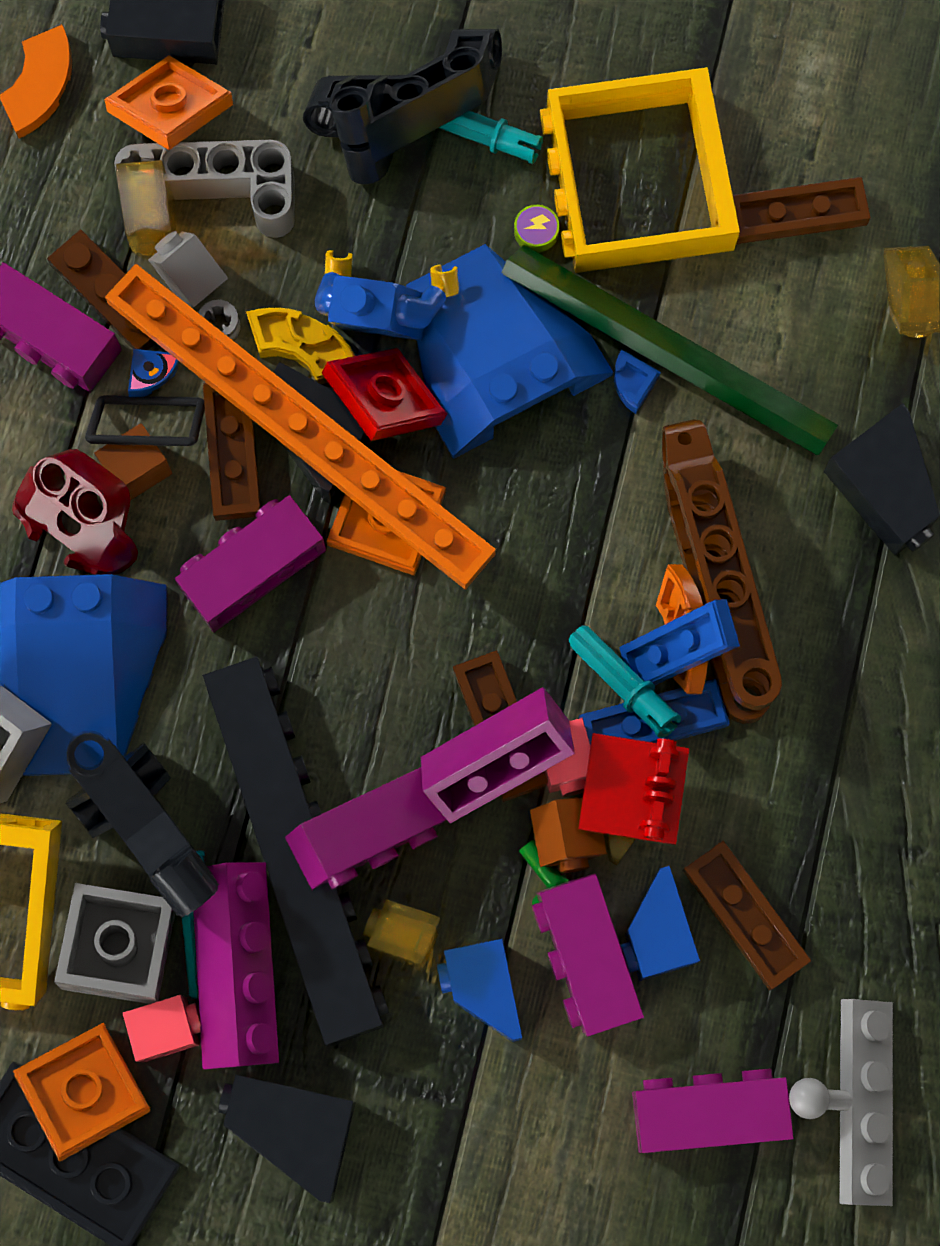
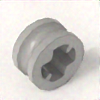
M221 299L212 300L205 303L199 310V314L208 321L210 319L216 321L215 315H225L226 322L230 325L226 327L222 324V332L233 341L238 337L240 320L235 307L229 302Z

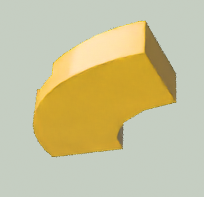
M262 308L246 312L260 358L279 356L294 360L307 369L312 378L320 384L328 383L322 374L328 361L355 356L350 346L335 329L328 324L325 325L316 319L303 315L301 311L286 308Z

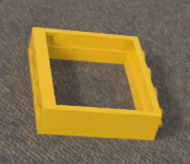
M708 67L548 89L547 109H540L541 127L543 135L551 134L553 148L547 149L548 167L551 176L558 175L560 189L554 190L556 213L558 217L565 216L567 230L561 232L564 257H572L575 273L734 251L740 231ZM688 103L711 228L586 245L564 120Z
M0 813V845L34 849L22 980L0 977V1006L5 1009L25 1010L30 1008V1006H35L47 990L62 821Z

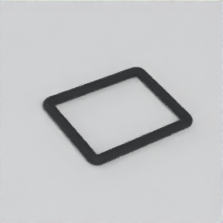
M100 396L96 400L85 439L90 444L192 446L198 441L205 411L204 399L199 397ZM105 404L196 406L189 437L96 435Z

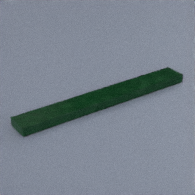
M525 245L511 255L503 267L501 273L815 455H820L838 426L836 423Z

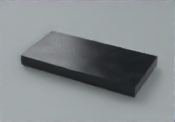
M13 1061L0 1081V1176L108 1245L134 1246L182 1165L123 1128L116 1130L59 1162L14 1076L13 1070L22 1065Z

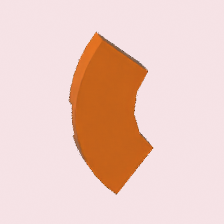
M62 24L22 41L25 53L22 73L12 87L0 94L2 105L19 139L39 128L51 117L60 105L59 100L66 88L67 82L71 79L72 53Z
M668 564L656 602V607L663 617L664 624L703 606L698 588L682 564ZM708 661L674 676L673 679L687 694H702Z

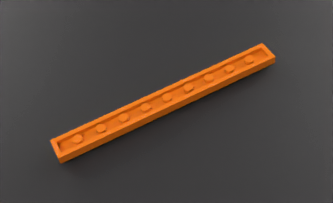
M135 264L105 296L108 305L463 589H467L496 555V549L139 265Z

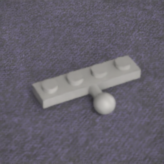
M841 999L840 1090L827 1089L821 1081L814 1078H803L792 1086L789 1093V1102L793 1111L805 1119L818 1118L826 1110L840 1111V1204L893 1206V1002Z

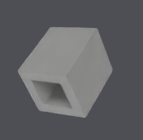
M177 231L168 234L156 244L155 249L157 253L148 259L172 292L192 307H195L228 279L195 234L183 231L180 234Z

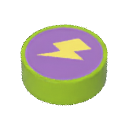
M530 205L522 209L516 216L514 223V236L519 246L525 245L537 253L547 251L553 247L559 235L557 215L550 208L543 205Z

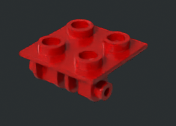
M593 733L578 830L676 845L689 748L676 746L677 742L670 739H657V743Z

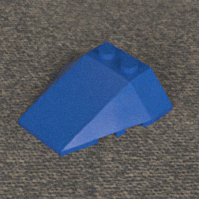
M486 244L442 266V272L450 271L454 266L457 267L459 292L454 296L446 297L445 303L431 323L423 328L422 341L416 340L425 385L447 413L442 424L435 426L453 459L493 439L495 425L552 395L569 388L572 395L575 396L613 376L611 367L591 334L557 305L503 275L501 272L506 261ZM428 273L406 284V287L423 293L427 287L431 286V274Z
M113 574L15 577L0 583V685L52 723L23 773L24 776L71 774L69 771L70 766L67 762V747L70 740L82 731L101 733L106 739L109 738L123 757L126 756L139 718L138 711L146 688H149L153 676L152 670L160 647L163 646L167 635V585ZM92 740L80 743L74 752L77 762L85 767H93L99 764L104 755L102 746Z

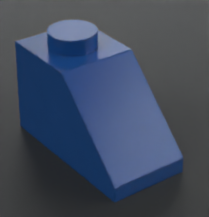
M670 866L660 868L655 875L625 933L627 943L620 944L629 973L636 971L639 981L689 967L700 961Z
M499 939L444 950L446 962L436 964L442 994L452 992L453 1001L456 1005L511 1042L521 1040L522 1034L503 940Z

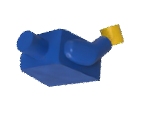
M329 250L326 252L325 275L322 277L315 296V307L319 314L328 316V322L339 329L422 341L423 328L431 323L445 303L446 297L458 294V269L454 266L452 270L442 272L441 265L431 267V286L427 287L422 293L397 283L351 277L353 254L348 253L346 258L333 257L334 251Z

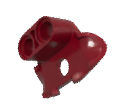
M69 449L39 460L35 466L29 467L12 505L13 515L24 525L29 539L37 542L44 529L75 552L65 557L63 562L66 567L83 570L93 575H117L128 569L137 560V547L124 532L130 508V493L122 480L87 454L77 449ZM61 468L64 470L66 480L63 478L61 474ZM97 494L103 502V508L99 505ZM63 512L81 524L80 531L77 534H72L64 528L61 518Z

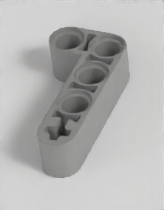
M279 141L180 142L170 150H167L158 143L132 144L122 148L115 157V170L122 189L133 200L251 198L256 226L262 234L272 238L283 237L294 227V171L290 151L285 144ZM277 164L282 166L277 172L269 173L263 171L268 165ZM225 166L237 167L230 174L219 173V170ZM179 168H192L186 175H174L175 171ZM277 205L283 207L282 211L277 214L269 215L264 213V210L269 206Z

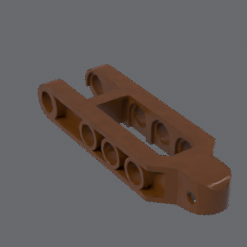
M693 419L667 425L662 430L664 485L668 512L683 566L693 578L703 605L713 600L727 599L740 644L739 647L709 660L714 679L717 680L727 716L740 724H752L763 717L771 703L777 698L782 681L723 469L714 456L706 426L700 420ZM745 688L752 689L757 696L749 694ZM733 696L738 703L752 711L739 709L733 701Z

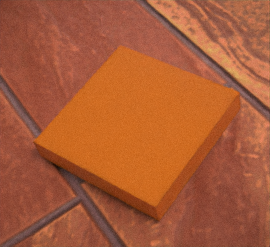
M170 55L104 99L108 113L167 150L172 149L233 105L232 92Z
M398 471L438 504H442L446 494V487ZM346 494L344 495L327 538V546L415 576L422 555Z
M104 1022L13 1070L14 1076L59 1162L150 1112L148 1103Z

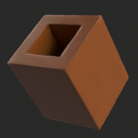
M142 423L122 434L126 436H150ZM106 444L94 452L100 465L122 480L127 486L130 493V501L173 474L166 458L157 445Z
M583 797L557 799L530 810L540 867L559 865L561 873L577 872L590 868L588 860L607 854L602 833L578 830Z

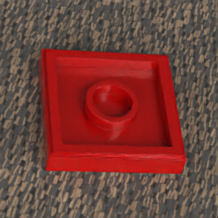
M398 348L328 361L322 371L323 376L371 441L439 426L447 416L445 410Z

